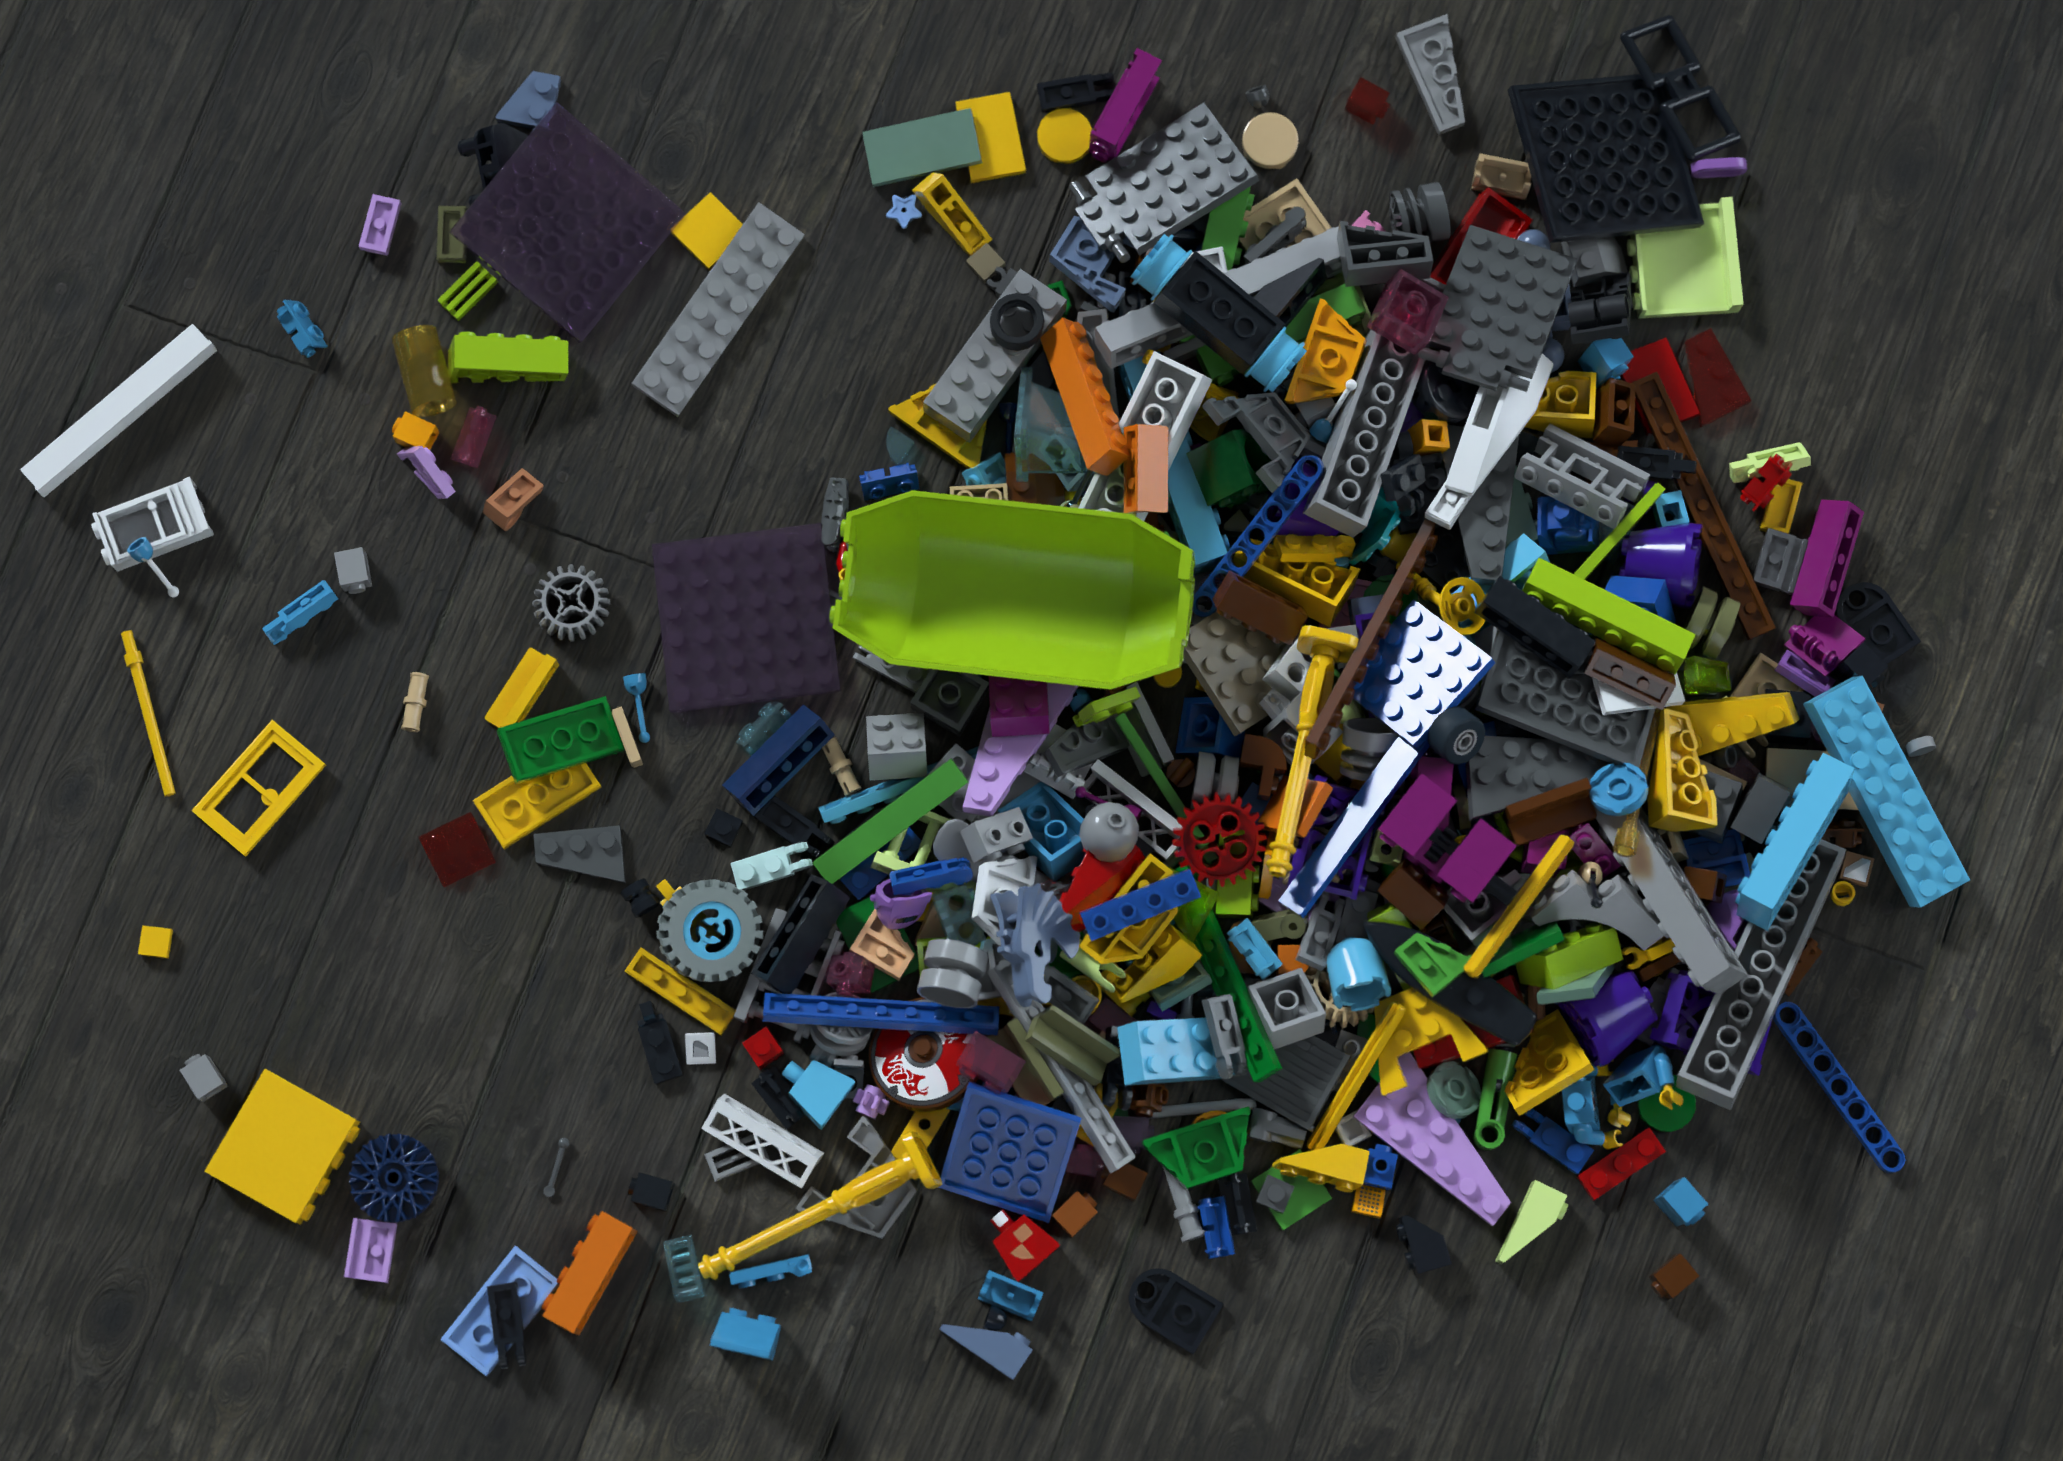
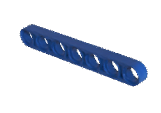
M1307 455L1295 464L1283 480L1281 486L1271 495L1195 593L1192 611L1196 615L1208 617L1217 611L1212 599L1218 590L1215 584V578L1218 574L1224 573L1227 575L1230 570L1244 577L1322 477L1324 464L1320 458ZM1308 460L1315 461L1318 466L1317 473L1312 477L1306 476L1303 472V465ZM1289 483H1295L1300 488V494L1294 500L1289 499L1285 494V488ZM1276 505L1282 510V518L1278 522H1272L1268 518L1267 512L1271 506ZM1255 528L1261 529L1265 535L1264 541L1259 545L1252 543L1250 540V533ZM1236 551H1242L1247 556V562L1243 567L1235 566L1232 561ZM1201 596H1208L1212 601V608L1208 612H1203L1198 608L1197 604Z
M1784 1002L1778 1005L1773 1016L1775 1024L1876 1165L1886 1173H1894L1901 1170L1905 1164L1903 1151L1804 1013L1792 1002ZM1782 1008L1793 1010L1795 1019L1792 1023L1787 1024L1780 1019ZM1805 1031L1811 1035L1812 1043L1809 1047H1802L1798 1044L1797 1035L1799 1032ZM1818 1055H1823L1828 1059L1829 1067L1826 1071H1819L1815 1068L1814 1060ZM1835 1079L1845 1082L1846 1092L1843 1095L1833 1093L1831 1084ZM1852 1103L1862 1106L1864 1114L1861 1119L1856 1120L1849 1115L1848 1109ZM1870 1127L1877 1128L1881 1133V1139L1876 1144L1870 1143L1866 1138V1131ZM1888 1151L1894 1152L1898 1157V1164L1894 1168L1887 1167L1884 1164L1883 1156Z

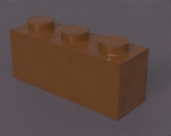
M1230 570L1212 599L1218 614L1229 620L1234 617L1242 621L1241 624L1250 631L1256 632L1258 629L1266 633L1265 636L1277 644L1284 642L1291 646L1308 617L1303 607Z

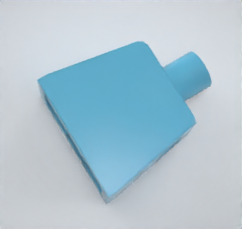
M815 1060L810 1063L806 1070L791 1061L782 1073L785 1078L794 1084L789 1091V1098L798 1107H801L804 1114L821 1130L855 1086L853 1079Z

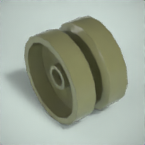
M1703 586L1694 601L1693 609H1690L1683 628L1696 634L1689 649L1696 647L1702 635H1704L1700 647L1701 654L1715 660L1733 630L1741 603L1732 598L1725 597L1718 605L1716 611H1714L1718 599L1717 592Z

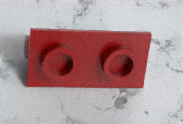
M1775 454L1774 457L1770 456L1758 471L1766 480L1762 482L1754 476L1741 491L1743 493L1740 496L1742 501L1746 504L1752 501L1755 504L1752 511H1755L1759 506L1764 509L1774 497L1770 493L1777 484L1782 487L1792 475L1789 469L1793 464L1790 462L1785 467L1783 465L1785 460L1778 454Z

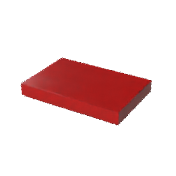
M1667 338L1630 351L1634 357L1627 365L1629 369L1620 375L1622 381L1632 383L1658 372L1680 422L1697 417L1700 414ZM1635 398L1636 413L1648 436L1652 432Z

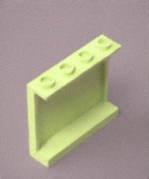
M1723 197L1719 203L1699 204L1704 221L1700 228L1630 235V239L1627 240L1628 256H1632L1633 266H1630L1629 272L1631 283H1635L1636 293L1632 294L1633 310L1638 311V319L1738 313L1744 304L1733 197Z

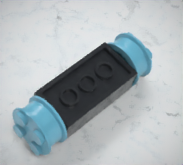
M1164 234L1130 276L1134 279L1132 284L1136 285L1138 283L1151 293L1152 301L1157 297L1154 301L1155 304L1242 375L1244 373L1245 377L1251 375L1264 386V392L1270 390L1273 393L1278 385L1287 377L1294 365L1307 352L1303 348L1305 343L1298 344L1285 333L1286 327L1282 328L1285 324L1196 250L1191 255L1193 251L1189 250L1186 252L1173 241L1174 236L1172 234L1170 237Z

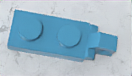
M322 580L278 611L279 617L262 629L269 640L275 645L287 639V635L291 634L295 629L305 626L309 619L316 614L330 608L333 602L338 600V597L327 582Z
M807 1254L730 1272L729 1276L731 1285L738 1283V1288L740 1289L756 1285L755 1279L767 1277V1282L784 1279L785 1272H791L801 1277L811 1273L812 1266Z

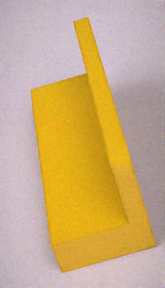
M529 648L485 715V720L497 728L524 721L559 667L557 660L548 654L543 655L535 649Z

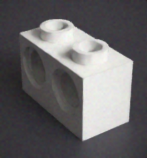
M1299 634L1291 646L1288 644L1285 646L1262 679L1288 700L1293 699L1302 692L1306 674L1312 661L1310 655L1303 654L1296 648Z

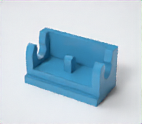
M989 1270L978 1299L1032 1321L1043 1292Z

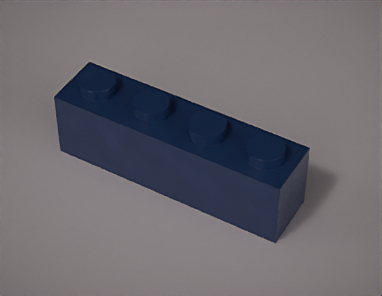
M803 704L722 786L738 804L754 816L835 734L817 714Z

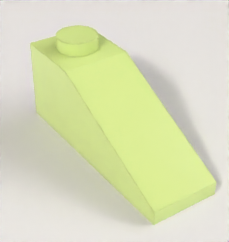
M1537 1180L1531 1182L1495 1262L1499 1264L1504 1263L1555 1223L1556 1219L1562 1220L1568 1208V1204L1565 1203L1567 1195Z

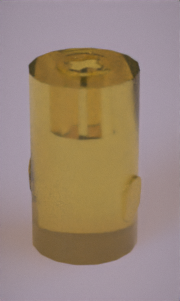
M419 325L396 333L392 337V342L412 414L417 417H427L452 409L457 402L436 327L432 325Z

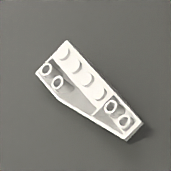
M1543 353L1532 379L1512 373V376L1530 381L1527 392L1512 387H1507V389L1498 387L1497 392L1479 387L1445 483L1446 489L1473 496L1535 414L1554 365Z

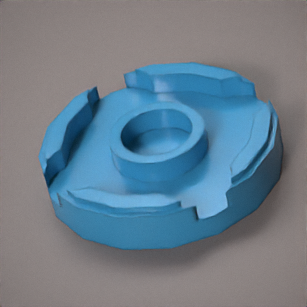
M1623 763V765L1608 764L1599 769L1590 781L1592 787L1590 797L1593 805L1598 811L1611 816H1623L1639 809L1646 801L1649 791L1645 774L1638 767L1630 763Z

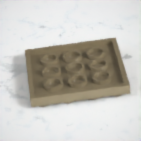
M1215 612L1190 628L1187 647L1184 648L1183 656L1233 735L1237 736L1268 716L1259 702L1273 688L1262 679L1287 644L1281 642V644L1274 643L1265 636L1266 633L1258 629L1256 632L1250 631L1241 624L1242 621L1234 617L1229 620Z

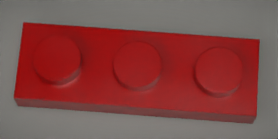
M1649 1127L1576 1177L1594 1201L1666 1151Z

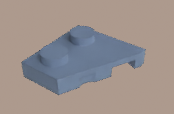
M532 71L497 113L496 121L550 132L561 83L560 76Z

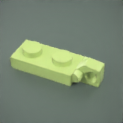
M1800 442L1747 454V459L1729 463L1730 478L1733 483L1747 482L1754 476L1757 478L1763 477L1758 471L1767 462L1770 456L1774 457L1775 454L1780 455L1785 460L1783 463L1785 467L1790 462L1793 464L1789 471H1796L1802 467L1811 466V457Z

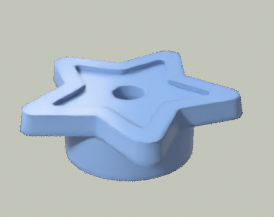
M897 195L892 196L893 207L886 213L887 218L895 219L900 223L902 229H906L913 219L922 218L921 212L915 207V195L905 199ZM903 208L907 209L905 213L901 211Z

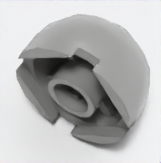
M1106 802L1098 804L1087 813L1080 826L1079 837L1085 850L1089 849L1095 855L1094 858L1105 862H1115L1124 859L1133 850L1138 841L1139 825L1136 817L1128 808L1118 803Z

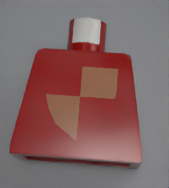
M1001 1210L990 1220L1001 1233L992 1243L1017 1282H1020L1060 1247V1244L1024 1214L1014 1222L1004 1210Z

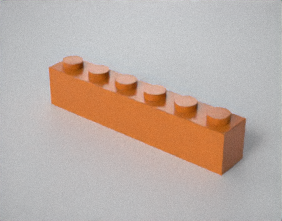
M1062 317L1040 337L1086 467L1088 470L1108 476L1130 457L1126 445L1127 440L1121 432L1118 416L1111 405L1110 395L1105 389L1102 373L1097 367L1094 351L1087 340L1085 328L1079 322H1073Z

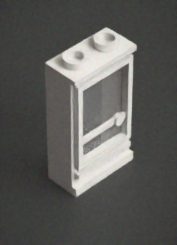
M190 477L104 511L92 513L95 523H92L91 526L98 540L102 539L105 548L101 549V553L107 566L111 564L118 572L142 563L134 560L127 552L128 547L141 537H146L152 545V559L214 535L212 529L207 524L204 507L197 497L195 491L197 487Z

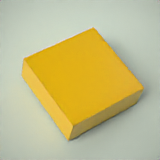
M142 925L138 954L169 959L173 930Z

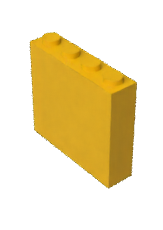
M264 1069L204 1172L301 1225L303 1220L308 1221L316 1207L313 1203L318 1194L322 1196L327 1190L331 1181L328 1177L333 1168L337 1170L345 1158L343 1151L348 1142L352 1144L359 1135L360 1128H358L360 1121L269 1070Z

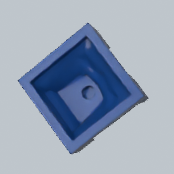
M1550 496L1538 498L1537 536L1540 547L1546 551L1547 555L1590 552L1597 549L1599 546V521Z

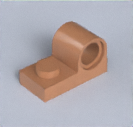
M521 468L486 500L483 514L504 531H507L517 522L523 508L542 492L544 485Z

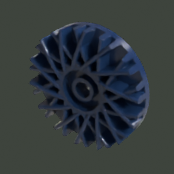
M402 1134L381 1135L375 1140L368 1141L367 1145L362 1146L363 1149L359 1154L355 1155L356 1159L352 1161V1170L349 1172L351 1194L354 1196V1201L361 1207L360 1209L369 1216L384 1222H404L421 1214L433 1201L439 1184L438 1166L430 1150L418 1140ZM392 1173H397L399 1175L398 1182L390 1183L389 1176Z

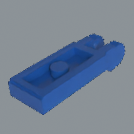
M960 857L959 859L936 861L891 871L889 876L894 896L899 894L910 895L917 890L926 888L937 889L951 882L956 885L967 884L973 878L971 864L967 858Z
M1533 1108L1524 1114L1539 1124L1535 1132L1523 1122L1514 1120L1511 1126L1526 1136L1530 1143L1576 1175L1594 1151L1588 1145L1577 1142L1574 1135L1547 1116L1543 1117Z

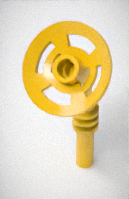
M1400 560V561L1396 564V569H1397V570H1398V568H1399V566H1400V564L1402 563L1403 560ZM1417 572L1413 577L1415 580L1413 585L1414 591L1423 600H1429L1439 606L1441 617L1447 625L1461 635L1473 634L1483 626L1485 620L1474 613L1475 603L1471 594L1473 593L1475 596L1477 607L1485 594L1475 581L1466 577L1452 579L1443 587L1441 594L1436 592V587L1427 578H1422ZM1456 585L1463 586L1462 592L1450 594L1449 590ZM1469 619L1473 622L1466 628L1458 626V621Z

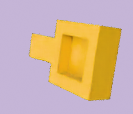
M1662 937L1645 951L1637 947H1625L1621 952L1622 955L1630 953L1634 955L1633 962L1627 964L1626 968L1637 969L1644 962L1653 961L1672 952L1675 944L1671 938Z

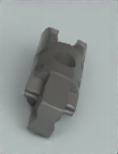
M830 478L824 497L821 518V541L832 552H837L838 546L842 541L843 537L840 536L841 522L843 519H846L849 508V482L845 478Z

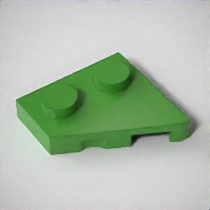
M1419 933L1414 934L1394 951V955L1432 998L1465 972L1463 968L1471 957L1469 954L1466 956L1451 949L1452 947L1443 943H1435L1429 937Z

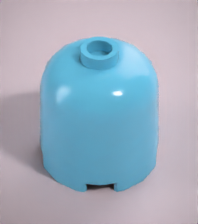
M1347 937L1329 951L1327 955V971L1333 1002L1337 1008L1341 1009L1342 1006H1351L1352 1011L1367 1010L1380 1005L1379 999L1383 996H1390L1391 987L1383 959L1370 940Z

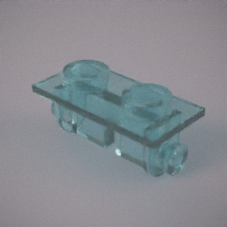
M774 701L764 705L758 713L760 717L753 724H747L739 732L740 738L736 743L743 747L748 745L745 751L750 756L770 738L766 734L768 729L774 734L792 716L785 708L781 711L779 710L783 706L782 703Z

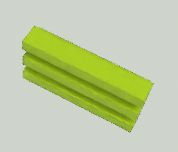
M476 261L437 301L457 321H460L498 281ZM479 272L480 274L448 304L447 302ZM486 278L488 281L456 311L454 308Z

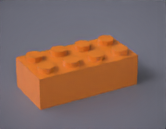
M601 1211L599 1216L594 1214L586 1228L589 1231L587 1238L584 1242L580 1240L571 1255L575 1258L570 1268L566 1266L563 1268L557 1279V1283L560 1284L555 1294L550 1293L542 1305V1309L545 1310L542 1315L543 1317L577 1335H580L638 1232Z

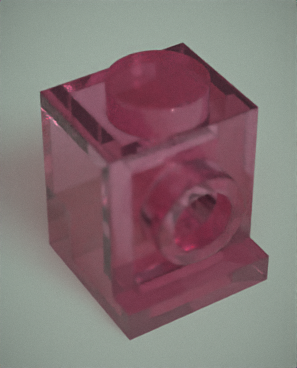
M1076 1144V1149L1072 1148L1065 1174L1096 1177L1097 1171H1103L1104 1162L1098 1152L1093 1151L1094 1146Z

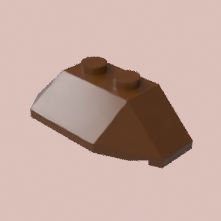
M1034 452L1004 453L1008 501L1060 506L1065 502L1064 485L1049 463Z

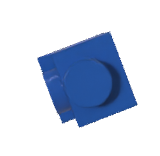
M1376 1144L1375 1149L1369 1148L1367 1150L1370 1153L1363 1185L1388 1191L1392 1188L1398 1154L1392 1153V1147ZM1378 1160L1386 1163L1384 1171H1379L1376 1168Z

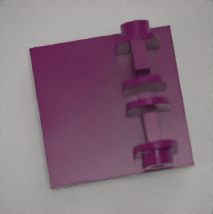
M1835 615L1834 617L1814 616L1804 626L1793 625L1788 631L1791 637L1784 646L1826 678L1866 638Z

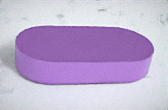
M1740 157L1703 159L1691 164V175L1695 178L1733 177L1742 175L1747 171L1746 159Z

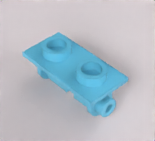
M1248 918L1227 932L1230 937L1228 939L1229 942L1232 941L1239 952L1245 956V960L1255 971L1254 975L1256 977L1260 976L1262 980H1265L1283 965Z

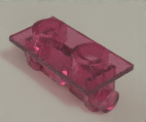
M476 406V409L470 407L451 460L478 468L497 416L487 413V409Z

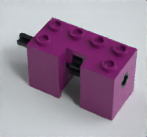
M1421 773L1378 830L1382 832L1379 838L1392 848L1396 844L1406 851L1403 856L1416 866L1420 862L1429 868L1427 874L1439 884L1444 880L1453 888L1450 890V893L1463 903L1467 899L1473 902L1484 888L1507 906L1517 894V891L1495 875V873L1512 853L1516 845L1481 818L1468 835L1464 837L1460 845L1455 842L1454 839L1458 836L1447 826L1442 832L1437 826L1442 822L1457 800Z

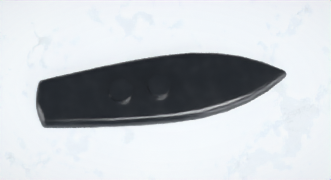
M1369 921L1363 923V927L1372 945L1383 961L1404 982L1427 999L1514 1046L1520 1045L1530 1035L1537 1019L1536 1013L1491 976L1486 978L1481 973L1479 977L1473 978L1464 972L1432 998L1394 955V951L1416 933L1429 937L1435 943L1443 942L1423 932L1402 925Z

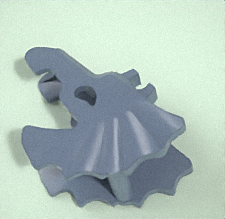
M1040 883L1034 884L1031 887H1019L1018 896L1013 891H1006L1003 894H991L990 898L997 913L1000 931L996 932L997 937H1000L1001 946L997 947V952L1002 954L1011 963L1015 998L1022 1007L1030 1006L1032 1000L1042 1004L1049 1002L1051 999V985L1044 982L1045 965L1054 961L1058 945L1069 959L1074 958L1078 952L1080 933L1074 931L1071 927L1070 922L1073 916L1064 912L1062 903L1058 901L1054 891H1043ZM1036 945L1040 951L1039 957L1035 954Z

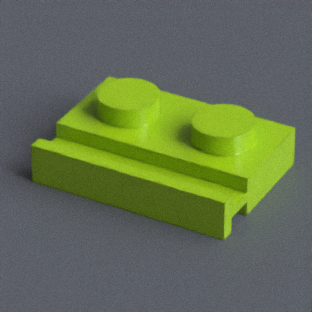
M1135 686L1090 702L1078 712V715L1072 718L1077 728L1092 722L1098 723L1111 715H1120L1133 708L1132 703L1141 696Z

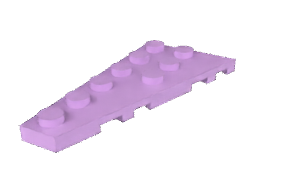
M1048 682L1050 731L1057 723V718L1064 707H1068L1072 701L1073 694L1079 686ZM989 707L963 803L964 813L993 816L1009 793L1010 786L1016 777L1022 774L1026 768L1027 761L1032 754L1035 755L1048 734L992 737Z
M1411 1053L1399 1056L1398 1061L1408 1086L1389 1095L1382 1096L1379 1082L1353 1118L1488 1224L1494 1226L1510 1205V1200L1457 1121L1444 1116L1434 1107L1427 1092V1077L1418 1067Z

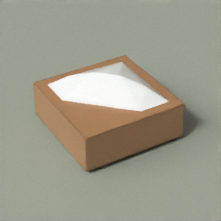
M1846 851L1838 880L1867 887L1874 858Z

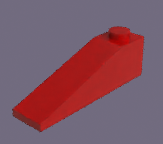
M1135 845L1127 857L1115 862L1100 861L1094 858L1095 855L1089 849L1087 851L1085 848L1083 849L1085 853L1080 867H1075L1071 874L1074 877L1068 892L1062 893L1059 899L1064 912L1073 916L1070 923L1074 931L1080 933L1085 929L1079 912L1113 899L1129 877L1146 859L1139 847Z

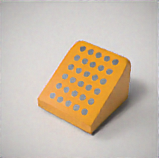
M1362 1185L1355 1190L1351 1212L1381 1218L1386 1190Z

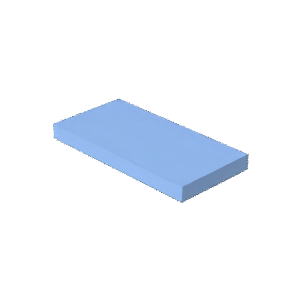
M514 1246L440 1339L485 1376H488L499 1362L497 1346L494 1345L487 1286L512 1282L518 1283L523 1327L525 1330L541 1310L547 1296L550 1293L553 1294L560 1285L557 1283L555 1276L517 1246ZM514 1343L506 1344V1351H508Z

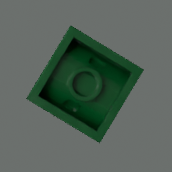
M1245 429L1232 430L1186 453L1207 506L1219 505L1220 508H1224L1233 504L1235 507L1248 502L1249 495L1254 493L1261 495L1270 491L1256 472L1272 460L1262 452L1259 444Z

